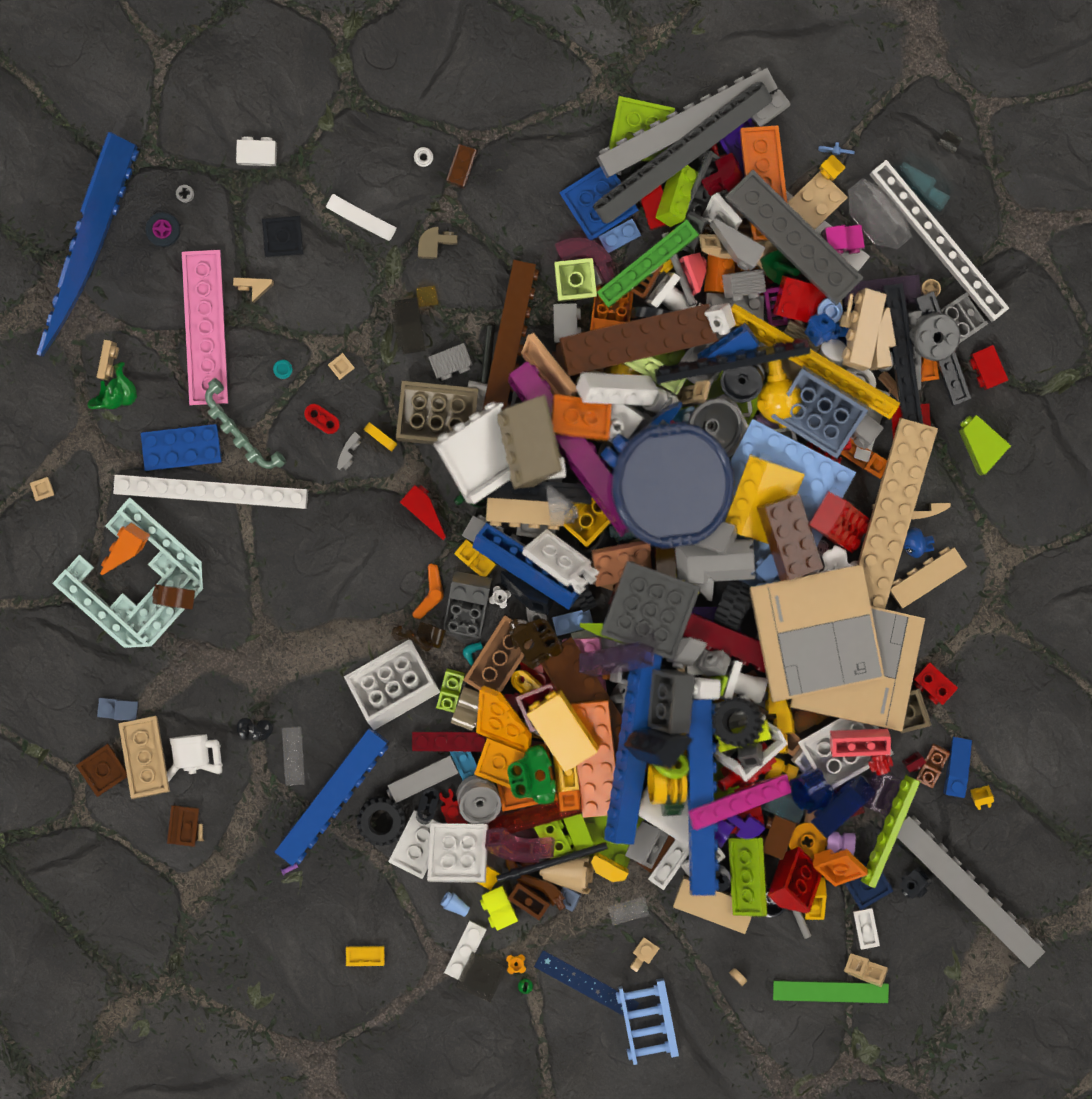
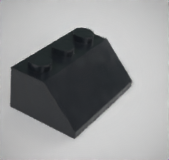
M653 728L634 730L623 745L637 760L671 770L693 739L681 734H670Z

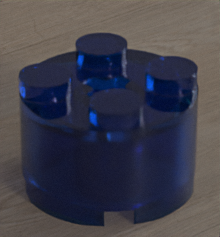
M819 768L808 769L789 782L793 790L790 795L799 809H806L808 814L829 803L834 794L833 787L827 783L823 777V772Z

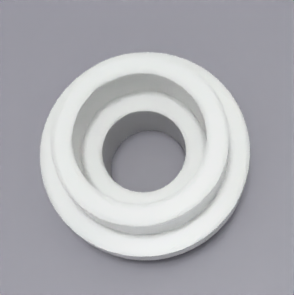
M422 147L416 150L414 160L417 165L426 167L432 163L433 154L430 149ZM422 154L427 155V159L425 161H422L420 159V156Z

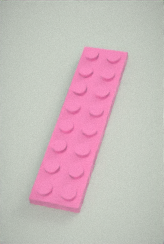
M221 250L182 252L189 405H208L205 400V393L209 388L208 382L213 378H217L224 387V390L218 395L213 394V400L217 404H229Z

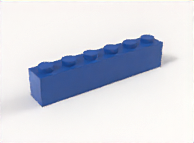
M488 523L476 535L472 546L473 549L568 610L580 594L574 590L572 584L566 586L522 554L524 546Z

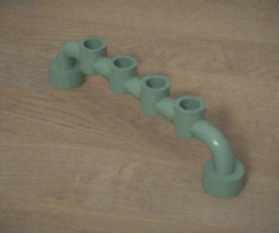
M213 378L208 382L209 388L205 393L206 403L210 407L208 413L213 419L219 418L223 422L220 427L224 433L228 434L231 432L235 436L233 443L237 448L244 447L248 452L245 454L247 460L250 463L256 461L257 464L266 469L276 466L281 468L287 462L278 451L271 455V461H266L262 458L258 449L251 445L247 436L240 432L235 422L228 418L223 408L213 400L214 393L218 395L224 390L222 383L217 378Z

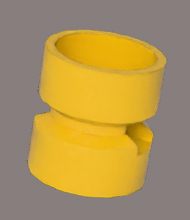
M774 757L777 762L771 765L772 769L765 774L764 779L777 777L783 771L787 774L791 788L799 768L792 764L785 765L783 760Z

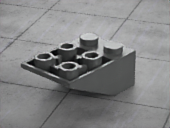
M454 571L443 630L475 638L481 637L492 578Z

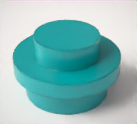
M279 360L274 364L273 372L276 377L286 379L292 374V365L287 360Z

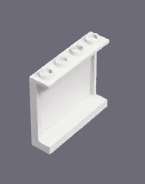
M491 402L484 406L485 410L480 413H473L469 416L470 420L465 423H458L453 427V431L441 434L438 437V441L433 443L467 503L475 504L511 480L509 465L506 461L505 447L502 443V434L497 421V414L502 411L503 403Z

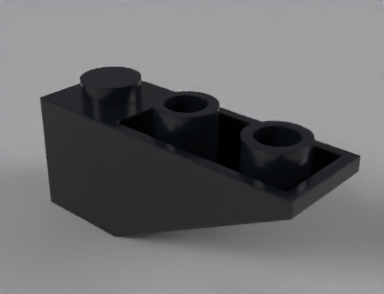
M501 570V584L529 610L548 615L554 603L553 599L511 572Z

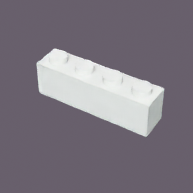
M582 373L576 386L584 403L652 406L659 391L651 376Z

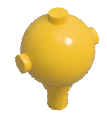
M781 360L768 362V382L763 385L758 395L757 407L768 421L778 424L779 428H787L771 418L772 415L775 414L781 419L792 417L790 413L791 407L794 404L803 403V400L801 399V390L798 385H796L790 396L787 395L793 381L787 379L786 372L782 369ZM795 406L792 413L794 415L797 414L801 406Z

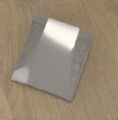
M968 292L941 309V313L952 317L957 323L960 330L959 343L988 324L968 297Z

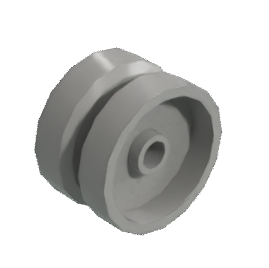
M474 775L463 780L458 786L456 795L460 813L468 822L472 824H486L494 820L500 813L501 800L497 785L494 782Z

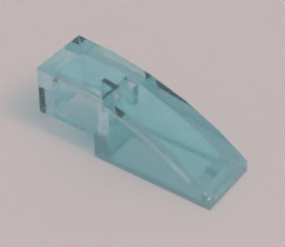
M903 162L900 165V169L910 186L923 200L941 212L950 196L934 188L936 179Z

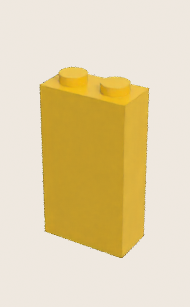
M560 690L557 693L552 691L545 696L546 699L541 703L536 701L531 704L527 716L564 772L596 754L599 747Z

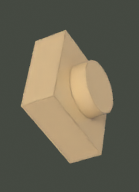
M343 353L328 364L339 380L355 369Z
M49 477L30 483L36 501L55 495Z

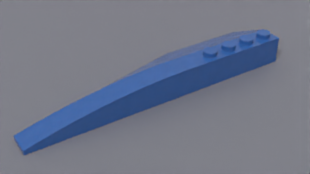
M108 132L80 211L83 218L77 221L75 229L78 234L77 237L71 240L69 251L72 253L71 256L67 255L57 286L60 292L54 296L52 302L55 309L48 315L46 325L49 328L43 331L36 354L42 357L62 329L87 283L103 246L112 218L118 214L120 208L118 201L125 194L126 187L124 185L126 179L129 180L133 171L131 169L132 162L137 160L139 154L138 147L135 144L113 133Z

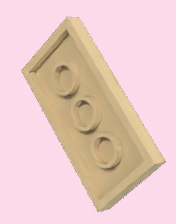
M157 716L118 723L131 799L170 792Z

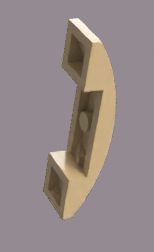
M698 381L695 385L682 386L678 395H676L678 400L683 403L681 407L697 406L705 403L711 381Z
M930 503L929 511H914L912 519L926 518L939 514L950 508L951 503Z

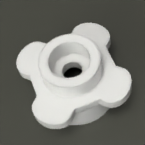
M496 586L493 588V595L489 598V602L499 605L500 608H505L511 593Z

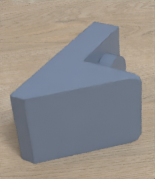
M99 698L97 717L114 720H136L138 702Z

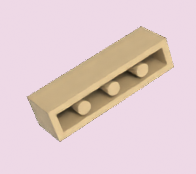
M867 288L856 293L854 298L855 308L850 316L851 326L846 334L847 344L842 352V365L861 371L871 368L886 294Z
M488 498L486 521H489L492 526H502V522L509 523V527H521V524H529V528L540 529V525H548V529L559 530L560 526H564L565 503Z
M949 547L944 548L938 552L940 556L933 559V557H930L923 562L924 566L917 570L915 567L906 573L908 576L903 580L898 578L893 581L890 593L900 608L903 609L967 567L955 547L951 549Z

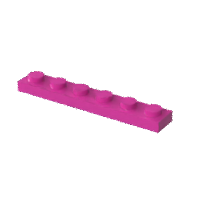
M787 774L779 775L689 810L693 830L701 829L792 793Z

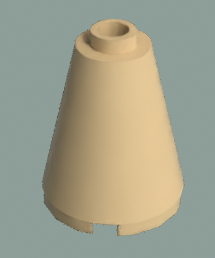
M584 856L540 870V876L543 877V880L582 894H589L591 888L587 887L588 883H592L594 868L590 861L592 856Z

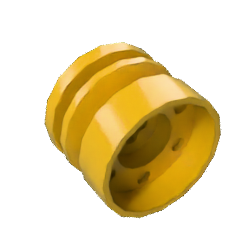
M680 762L676 764V767L674 765L672 768H680ZM649 764L647 786L650 803L652 805L665 804L667 795L672 804H675L677 800L679 803H685L688 791L687 774L680 779H670L660 774L654 765Z

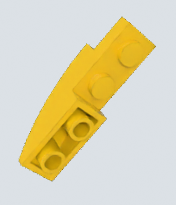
M767 682L765 692H768V700H765V709L769 711L771 716L777 715V718H774V726L780 729L787 742V745L778 753L786 754L788 753V734H795L792 711L788 699L772 702Z

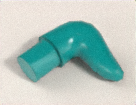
M481 642L472 643L463 649V656L471 666L474 664L472 653L483 649Z

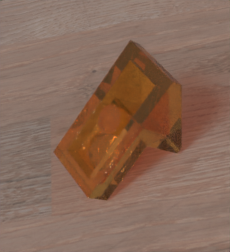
M799 710L792 714L794 726L798 733L815 724H819L829 717L828 715Z

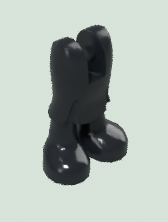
M242 718L236 726L242 740L263 741L273 731L271 722L266 719L260 720L257 725H254L249 718Z

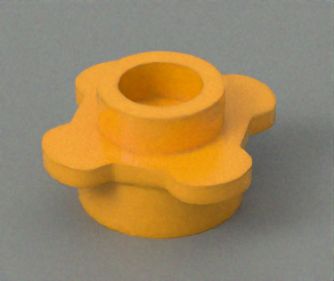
M524 955L507 956V972L509 974L524 973L526 971Z

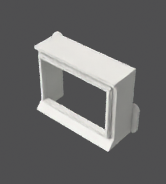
M768 722L770 732L773 735L772 739L775 742L763 752V765L743 770L738 762L730 758L737 750L731 749L720 752L718 749L720 747L719 742L716 744V754L713 755L718 763L720 762L741 776L746 782L787 745V742L780 729Z

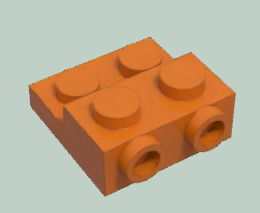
M828 849L814 854L813 866L815 870L819 871L834 886L861 878L868 873V869L847 849L837 853Z

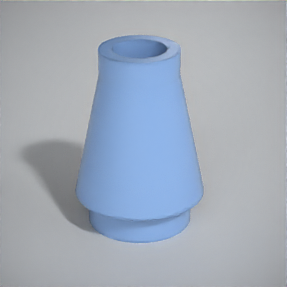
M448 891L440 903L443 909L463 917L467 915L470 909L454 892L450 893Z

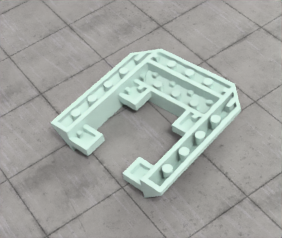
M129 497L105 527L117 536L122 526L126 527L128 524L133 523L150 534L148 540L160 550L148 564L162 577L157 584L195 590V598L203 590L202 562ZM81 555L53 582L61 592L124 648L152 646L185 610L184 608L152 603V594L155 586L138 605L122 593L109 606L83 582L95 567Z

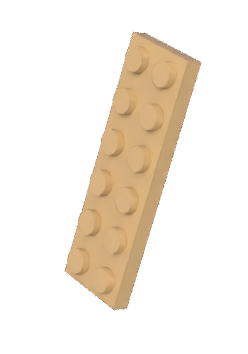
M819 172L787 203L815 230L848 197L830 179L827 180ZM770 241L757 242L765 247L760 258L777 249ZM759 259L756 266L759 269H763L761 260Z

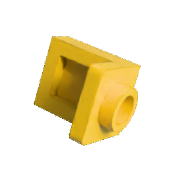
M831 155L821 164L819 169L824 178L833 181L845 169V166L834 155Z

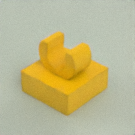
M989 785L970 790L971 797L978 810H981V805L985 804L988 805V808L991 807L994 797Z

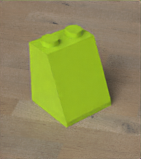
M977 415L969 416L960 423L962 428L959 430V433L977 473L980 476L986 475L1011 445Z

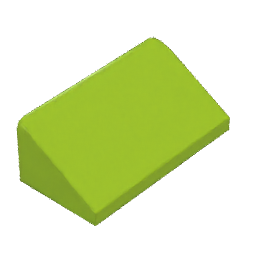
M580 810L562 816L576 851L594 846Z

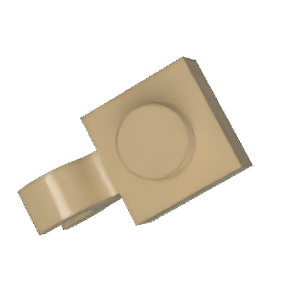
M643 937L633 951V954L637 957L630 965V968L637 972L644 961L648 964L651 962L660 948Z

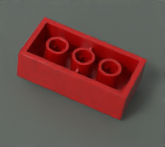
M828 491L809 525L834 544L853 554L854 550L860 546L862 536L867 532L870 519L849 502Z

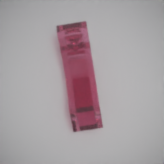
M569 238L555 244L561 261H569L576 257L593 258V262L597 265L605 284L615 277L611 266L607 267L606 265L612 262V258L598 243L586 238Z
M505 828L486 830L485 848L500 858L516 862L537 863L539 859L553 858L555 839L553 837L526 839L510 834Z

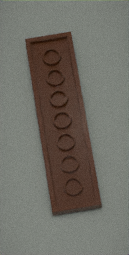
M709 303L559 338L568 376L717 342L716 332L713 333L708 316H705L704 313L710 308Z

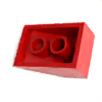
M782 275L772 313L809 323V319L817 314L819 304L827 297L813 283Z

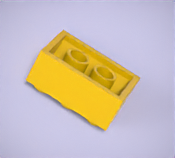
M593 498L591 505L575 504L564 516V527L587 548L611 523Z

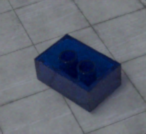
M862 776L858 779L853 777L813 813L815 818L811 822L825 838H828L876 794V791Z

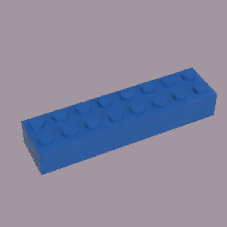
M371 727L367 730L276 849L275 853L292 866L295 863H301L307 855L305 852L307 847L311 849L319 839L317 834L319 832L323 834L330 825L328 821L330 817L335 818L342 809L339 806L342 801L346 803L354 793L351 791L352 788L360 786L366 778L363 776L365 771L370 772L377 763L375 758L378 755L382 757L389 748L386 745L388 743L387 739Z

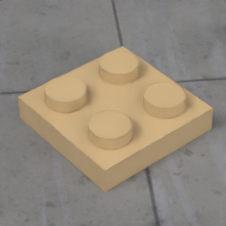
M104 340L97 378L110 381V377L113 378L115 372L113 361L114 358L117 359L119 348L116 347L117 343Z

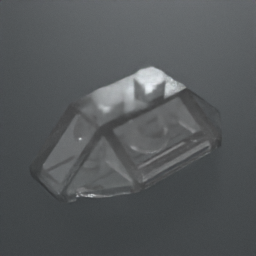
M862 178L848 190L850 216L858 225L862 226V230L874 244L897 250L912 238L905 215L881 187Z

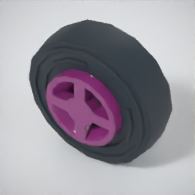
M164 212L156 213L147 221L145 228L146 236L154 245L167 247L175 243L179 238L180 225L171 214Z

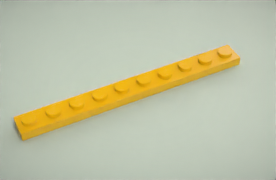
M735 303L733 304L731 310L736 323L735 327L738 328L746 323L758 341L763 344L773 346L775 343H788L795 340ZM811 349V354L788 358L798 365L810 369L888 419H891L900 405V402Z

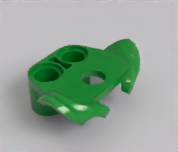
M535 745L526 750L524 758L508 766L507 773L514 797L518 799L533 798L538 804L554 802L556 782L551 780L549 767L552 766V763L543 746ZM516 765L521 767V775L515 773L514 768ZM537 770L545 772L546 777L543 781L536 779L535 773ZM520 784L525 786V794L519 792L518 787Z

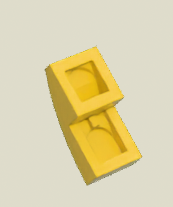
M466 539L454 554L479 576L487 577L497 565L473 549V544Z

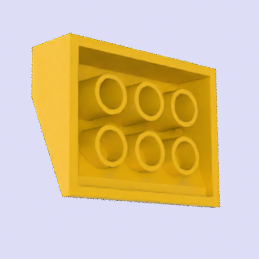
M750 454L725 523L735 525L739 535L768 543L757 507L789 495L797 494L805 474Z

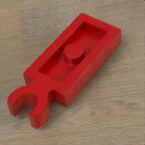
M448 789L450 793L448 798H444L440 792L439 798L445 802V805L441 806V810L447 824H468L467 820L460 813L458 801H453L452 789Z

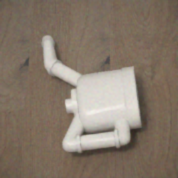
M207 734L170 738L174 764L167 771L168 783L179 768H184V771H189V774H195L198 769L216 774L222 773L221 745L218 740H208ZM208 748H212L214 765L209 764Z

